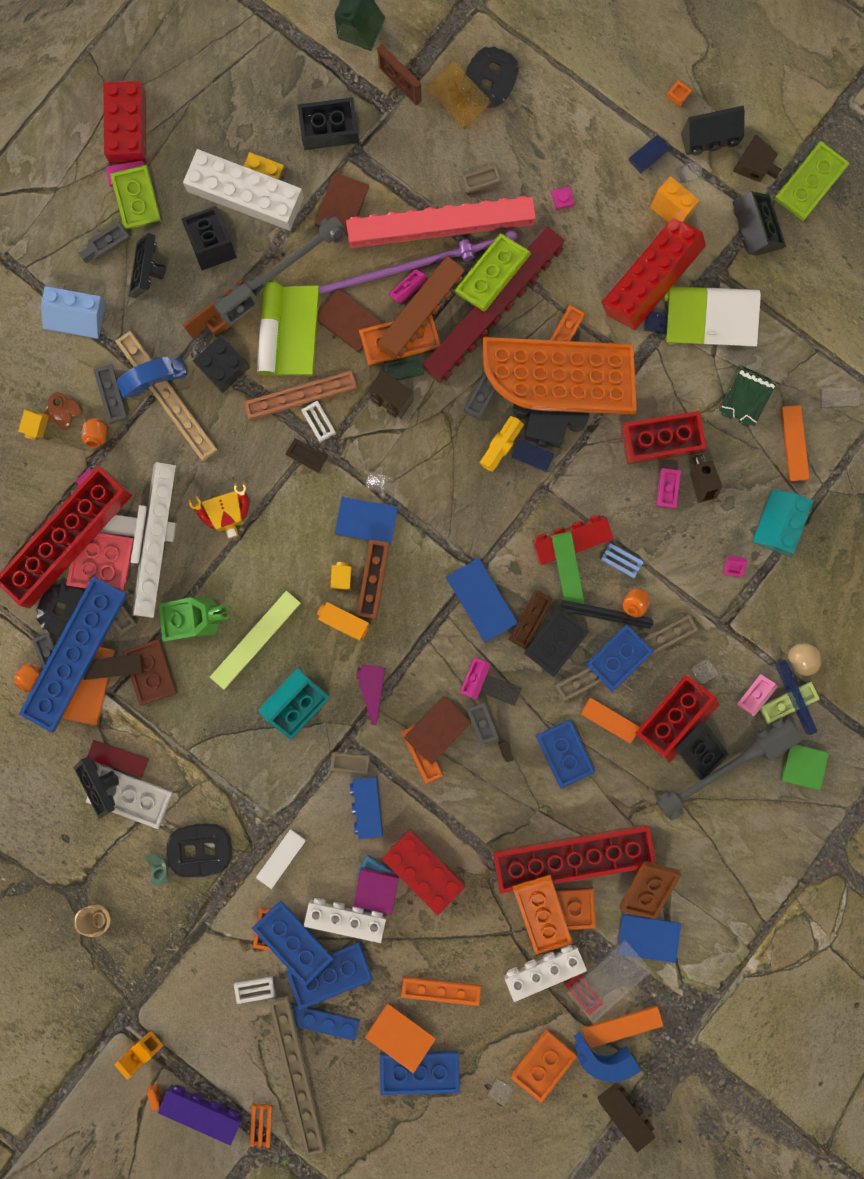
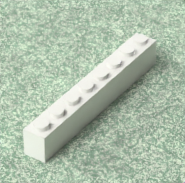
M156 462L153 467L132 615L154 617L176 465Z

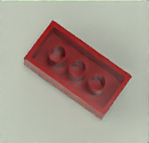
M141 81L103 82L104 155L109 164L131 163L142 160L144 163H147L146 91Z
M700 411L624 423L621 427L627 465L702 453L706 449Z
M685 675L635 734L644 744L670 764L678 754L674 749L701 722L705 723L720 704L713 694Z
M411 829L382 857V860L437 916L465 888V883Z

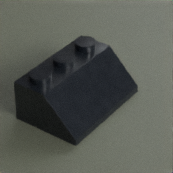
M744 105L688 117L681 133L686 155H699L703 151H717L721 147L728 146L732 148L739 145L744 137Z
M751 191L732 202L734 215L739 222V231L745 241L744 247L749 254L761 255L786 247L769 194Z

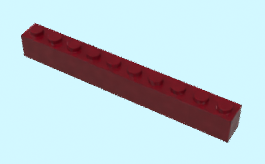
M547 226L527 248L531 253L529 258L488 309L483 312L475 306L423 363V370L438 383H441L443 380L447 381L453 372L451 371L454 367H459L464 362V356L468 352L471 354L477 347L476 343L480 339L483 340V337H487L490 327L492 325L496 326L501 321V315L513 308L517 297L522 298L527 291L526 287L530 283L533 285L539 278L538 274L542 270L546 271L549 268L554 256L558 257L563 252L565 240Z

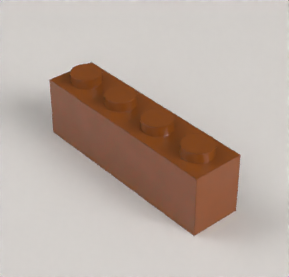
M370 540L357 611V617L377 620L390 544L387 542Z

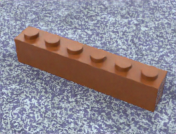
M446 256L379 339L377 347L393 360L398 356L402 357L408 349L406 345L409 342L413 343L419 335L417 333L421 327L424 329L430 322L429 316L432 313L436 315L442 307L440 305L442 300L447 301L453 293L451 289L454 285L458 286L464 279L462 275L465 270Z

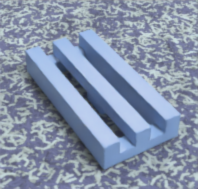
M611 543L601 558V561L633 579L644 562ZM612 549L613 551L621 554L629 560L637 563V565H633L632 563L610 552V550ZM607 555L633 569V573L607 559Z

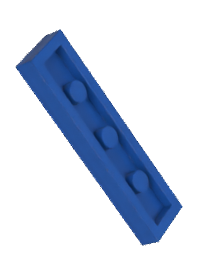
M291 1003L297 1027L355 1041L360 1019L311 1007L299 1011L298 1005Z

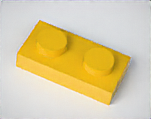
M249 152L244 164L246 168L280 180L285 169L284 165Z

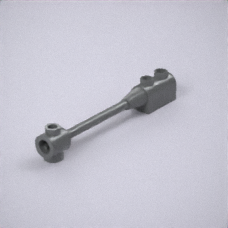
M335 216L331 219L324 218L320 223L319 235L264 276L243 283L240 286H232L231 293L227 296L217 297L215 300L216 304L213 306L228 326H231L259 305L256 296L267 285V282L321 242H342L345 238V229L341 222Z
M776 719L772 723L774 726L772 729L767 730L763 728L756 733L758 737L754 739V742L731 762L680 794L674 791L669 793L668 790L659 793V800L656 801L666 818L669 817L670 820L679 818L684 813L682 808H684L685 799L742 763L762 755L764 758L772 760L802 741L803 739L789 719Z

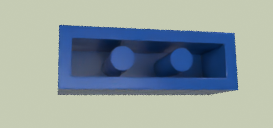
M377 776L353 779V784H350V793L355 797V803H352V813L357 817V823H354L355 835L358 834L359 839L382 837L383 829Z

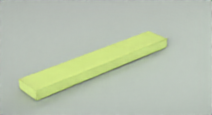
M285 591L214 671L210 678L225 690L301 603L288 591Z

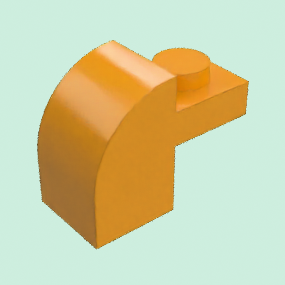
M149 1031L114 1065L128 1080L164 1045L152 1031Z

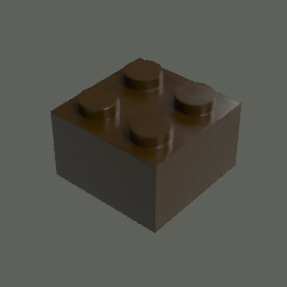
M382 370L368 389L372 399L371 402L377 407L383 406L386 408V412L394 418L397 416L402 418L414 401L412 390Z

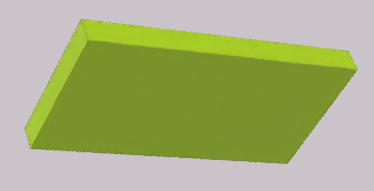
M820 141L774 200L801 221H804L850 163Z
M500 233L454 290L455 294L485 312L531 255L530 251Z

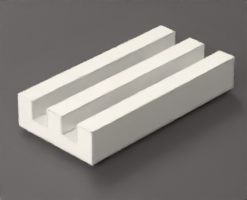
M318 400L301 409L320 443L330 438V436L336 435ZM314 407L318 408L330 432H326L324 426L322 425L320 419L318 418L316 412L313 409ZM308 410L311 411L324 434L323 436H320L307 413Z
M273 976L234 983L237 1004L276 997ZM269 982V985L239 990L240 987ZM264 990L271 991V993L240 998L242 994Z

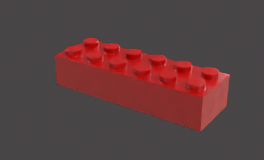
M672 218L601 302L606 315L636 330L706 247L703 232Z

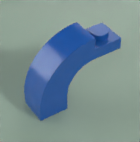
M162 357L130 369L116 382L122 397L128 398L140 396L152 385L163 381L185 378L188 374L181 358L169 359L168 357Z
M581 1032L574 1035L577 1042L574 1046L579 1053L577 1058L583 1069L594 1078L607 1082H618L629 1079L641 1072L627 1046L614 1054L600 1055L590 1048Z

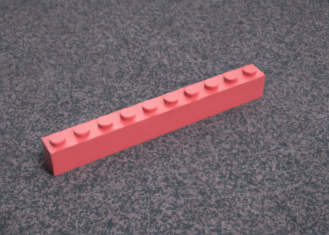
M519 196L516 199L502 198L494 202L485 200L478 204L463 203L461 206L454 207L453 205H446L438 209L428 207L422 211L390 212L387 215L381 216L372 214L365 218L356 216L346 220L349 248L351 249L534 226L536 217L533 197Z

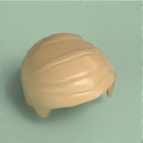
M799 643L789 650L788 659L799 675H813L821 667V654L814 645Z
M101 905L85 907L79 910L75 916L77 932L88 937L101 936L107 931L111 922L108 910Z

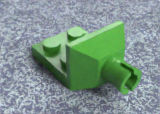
M190 597L158 604L163 642L196 636H214L220 625L219 621L229 618V613L222 614V612L229 611L226 605L217 606L211 597Z

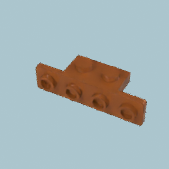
M240 280L235 285L240 286L245 282L243 280ZM231 288L224 292L221 296L225 297L229 293H231ZM215 300L183 324V327L192 338L207 327L215 337L230 327L213 306L216 304Z

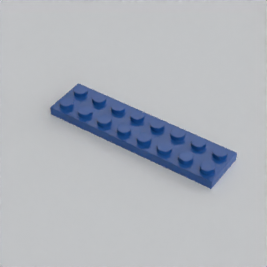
M92 577L19 715L49 732H55L128 594L96 577Z

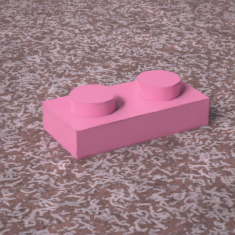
M760 674L737 705L752 716H755L778 686Z

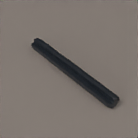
M562 600L560 604L561 611L648 629H651L654 623L653 618L633 617L626 612Z

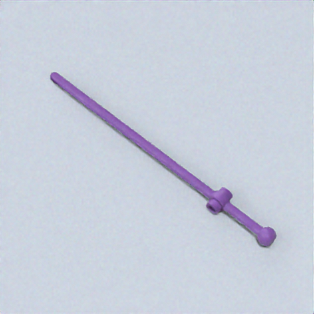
M508 231L505 234L509 239L516 243L518 242L515 231ZM464 239L459 242V248L456 250L321 286L319 295L441 262L446 256L451 259L461 256L464 262H469L474 259V252L488 249L495 239L474 245L468 239Z

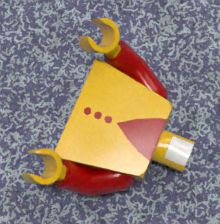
M243 481V488H238L235 482V491L203 501L202 505L199 496H195L198 502L193 504L189 499V505L195 509L200 520L209 528L216 529L218 532L225 530L228 539L236 538L239 536L236 526L244 523L250 506L248 495L245 491L246 482Z

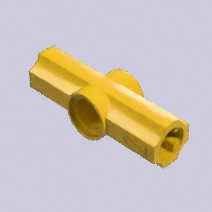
M510 416L500 433L498 432L491 441L489 449L479 464L486 470L493 472L503 456H506L513 446V441L524 424L516 417Z

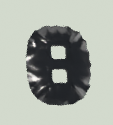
M495 46L490 48L484 47L477 51L467 67L462 83L463 91L467 98L487 108L501 105L509 96L516 82L519 72L518 61L513 57L512 53H507ZM490 63L501 66L498 74L488 71ZM483 79L494 83L491 90L480 86Z
M65 584L52 585L43 594L36 609L37 621L41 627L51 634L60 637L85 591ZM58 602L66 605L63 616L54 613Z
M194 824L178 828L170 835L167 842L168 864L174 873L182 877H206L221 873L229 866L232 859L231 837L225 828L217 824ZM205 843L214 844V855H204L203 845ZM186 845L195 846V857H185L184 847Z

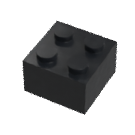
M221 335L193 360L201 372L222 393L250 368L247 362Z

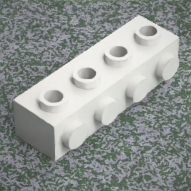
M320 898L310 900L304 927L381 943L387 917L383 913L373 910L371 913L365 912L364 908L355 906L351 909L339 902L328 904L325 903L326 900Z
M567 945L562 947L560 952L555 954L550 952L543 955V959L539 961L531 960L526 962L525 966L520 969L515 967L508 970L507 974L504 975V979L513 1001L516 1002L584 973L587 970L576 945Z

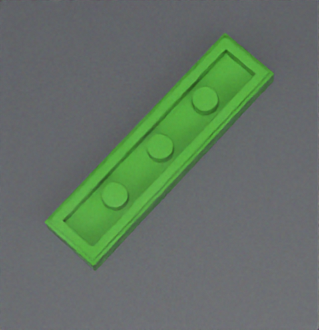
M571 532L553 535L551 537L563 599L585 604Z

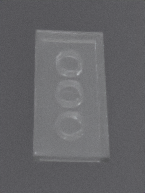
M624 940L567 990L566 993L594 1024L650 974L652 970L629 943Z

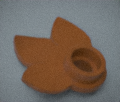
M60 392L53 393L49 397V405L44 411V414L49 415L47 423L55 421L59 427L68 430L70 427L71 416L82 415V410L78 403L67 399ZM56 399L60 400L59 406L55 404Z

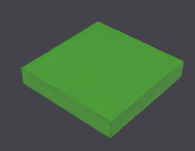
M797 744L787 750L781 781L820 791L829 753Z

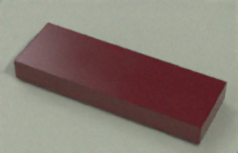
M93 740L88 753L90 760L140 778L143 777L149 760L148 758Z

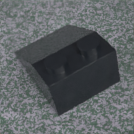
M216 206L181 218L202 271L237 258Z

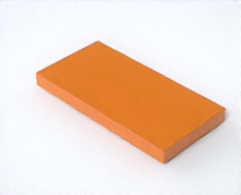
M432 314L429 316L430 322L424 329L421 327L417 333L419 335L416 340L406 345L408 349L402 357L398 356L395 360L435 351L441 345ZM394 321L359 330L368 367L395 361L377 347L379 339Z
M100 647L94 659L115 657L116 650ZM110 677L84 680L83 678L62 718L98 726Z
M551 875L513 886V891L535 955L573 944Z

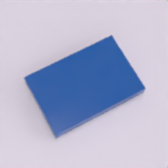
M342 497L335 535L367 541L387 542L391 545L398 507Z
M626 624L585 665L613 692L654 651Z
M571 719L535 736L560 789L595 773Z
M622 914L617 954L676 963L681 923Z

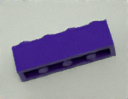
M171 1084L158 1111V1114L230 1146L243 1118L237 1110H228L222 1107L219 1102H210L204 1099L201 1094H192L186 1091L183 1086L177 1084L175 1086Z

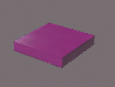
M361 867L354 906L392 915L399 876Z

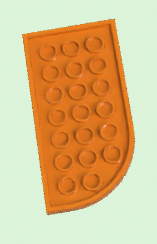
M483 337V366L489 382L500 395L518 406L544 411L635 415L637 411L633 344Z

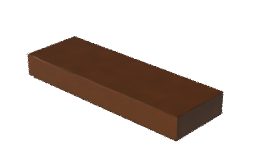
M535 590L508 640L526 650L553 599L539 590Z

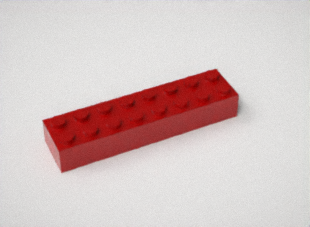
M97 466L0 573V587L19 606L31 609L133 495L107 470Z
M647 825L492 851L500 893L512 892L515 885L551 875L553 884L638 870L644 861L656 864L650 828Z

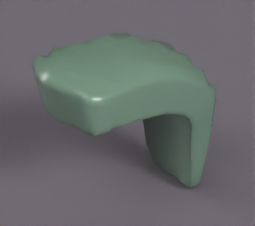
M156 853L148 854L145 858L151 870V883L154 886H163L169 879L168 863L165 858Z

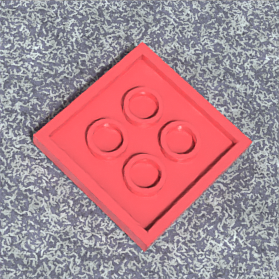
M98 533L70 564L66 585L86 589L92 577H96L125 593L134 539Z

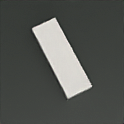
M139 505L131 563H139L147 506Z
M290 829L256 878L272 889L306 842V839Z

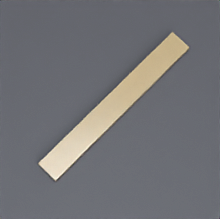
M131 330L115 341L133 367L152 360ZM163 381L149 387L203 462L218 452L168 381Z

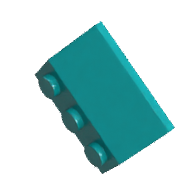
M771 490L752 543L785 556L794 554L814 500L796 493Z
M297 668L258 711L269 724L291 740L330 697L305 673Z

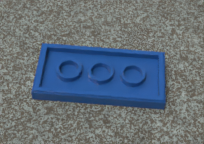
M479 558L446 577L484 643L517 624L516 619Z
M282 900L252 927L253 931L304 987L334 960V957L307 927H304V924Z
M360 942L332 953L331 955L334 957V960L306 987L290 971L286 972L299 1011L374 980Z
M428 1051L414 1074L385 1052H380L381 1095L460 1093L459 1051Z

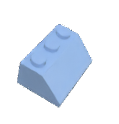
M45 286L41 301L43 329L99 339L106 302L101 296Z

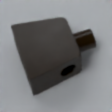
M755 134L734 167L733 172L761 182L765 174L776 179L782 169L773 164L778 153Z
M703 454L696 455L692 458L694 466L690 476L697 502L701 503L716 499L723 486L714 462H706Z

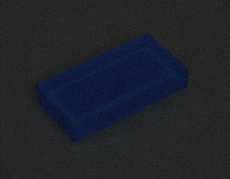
M656 135L629 158V162L641 174L667 153L669 147Z
M519 439L512 458L547 472L554 454Z

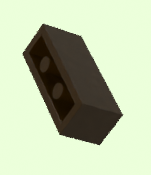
M614 1083L597 1097L598 1101L638 1153L656 1138L653 1133L655 1128L648 1119L644 1121L641 1117L642 1111L636 1103L632 1104L629 1101L630 1095L623 1086L619 1088Z

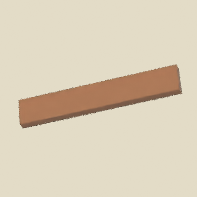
M350 370L244 401L248 419L251 421L313 403L317 400L354 391L358 388L353 371Z

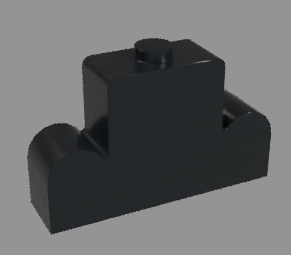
M514 403L512 407L515 417L519 419L529 417L525 440L535 442L537 446L544 448L548 446L560 448L567 426L573 432L582 431L588 422L590 414L587 412L532 410Z

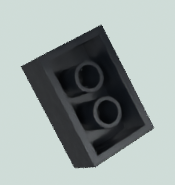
M353 97L297 105L304 150L359 143Z

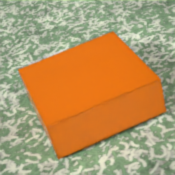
M677 80L666 97L681 107L693 90Z
M155 1084L150 1086L146 1092L152 1111L158 1110L163 1102L159 1085Z

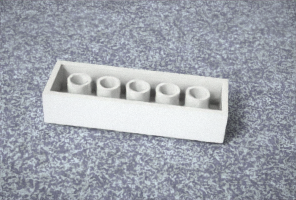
M199 149L196 150L183 181L187 192L289 231L304 199L302 188Z

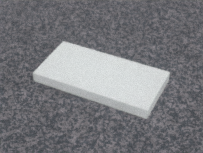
M100 765L97 771L99 777L114 771L119 780V785L113 786L106 791L108 796L111 795L115 802V810L112 812L159 829L173 792ZM87 797L86 803L91 804L89 798Z

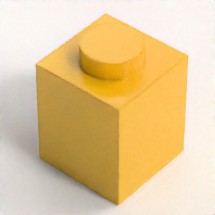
M32 409L24 410L18 432L24 433V437L32 440L44 437L49 415Z
M337 562V565H332L330 588L332 590L351 591L352 567L348 566V563Z

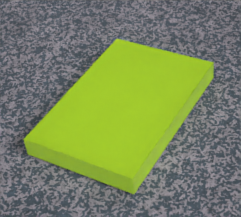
M147 165L110 174L126 231L162 222Z

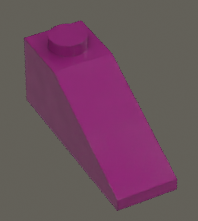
M362 664V667L357 670L356 679H359V685L371 723L376 726L386 668Z

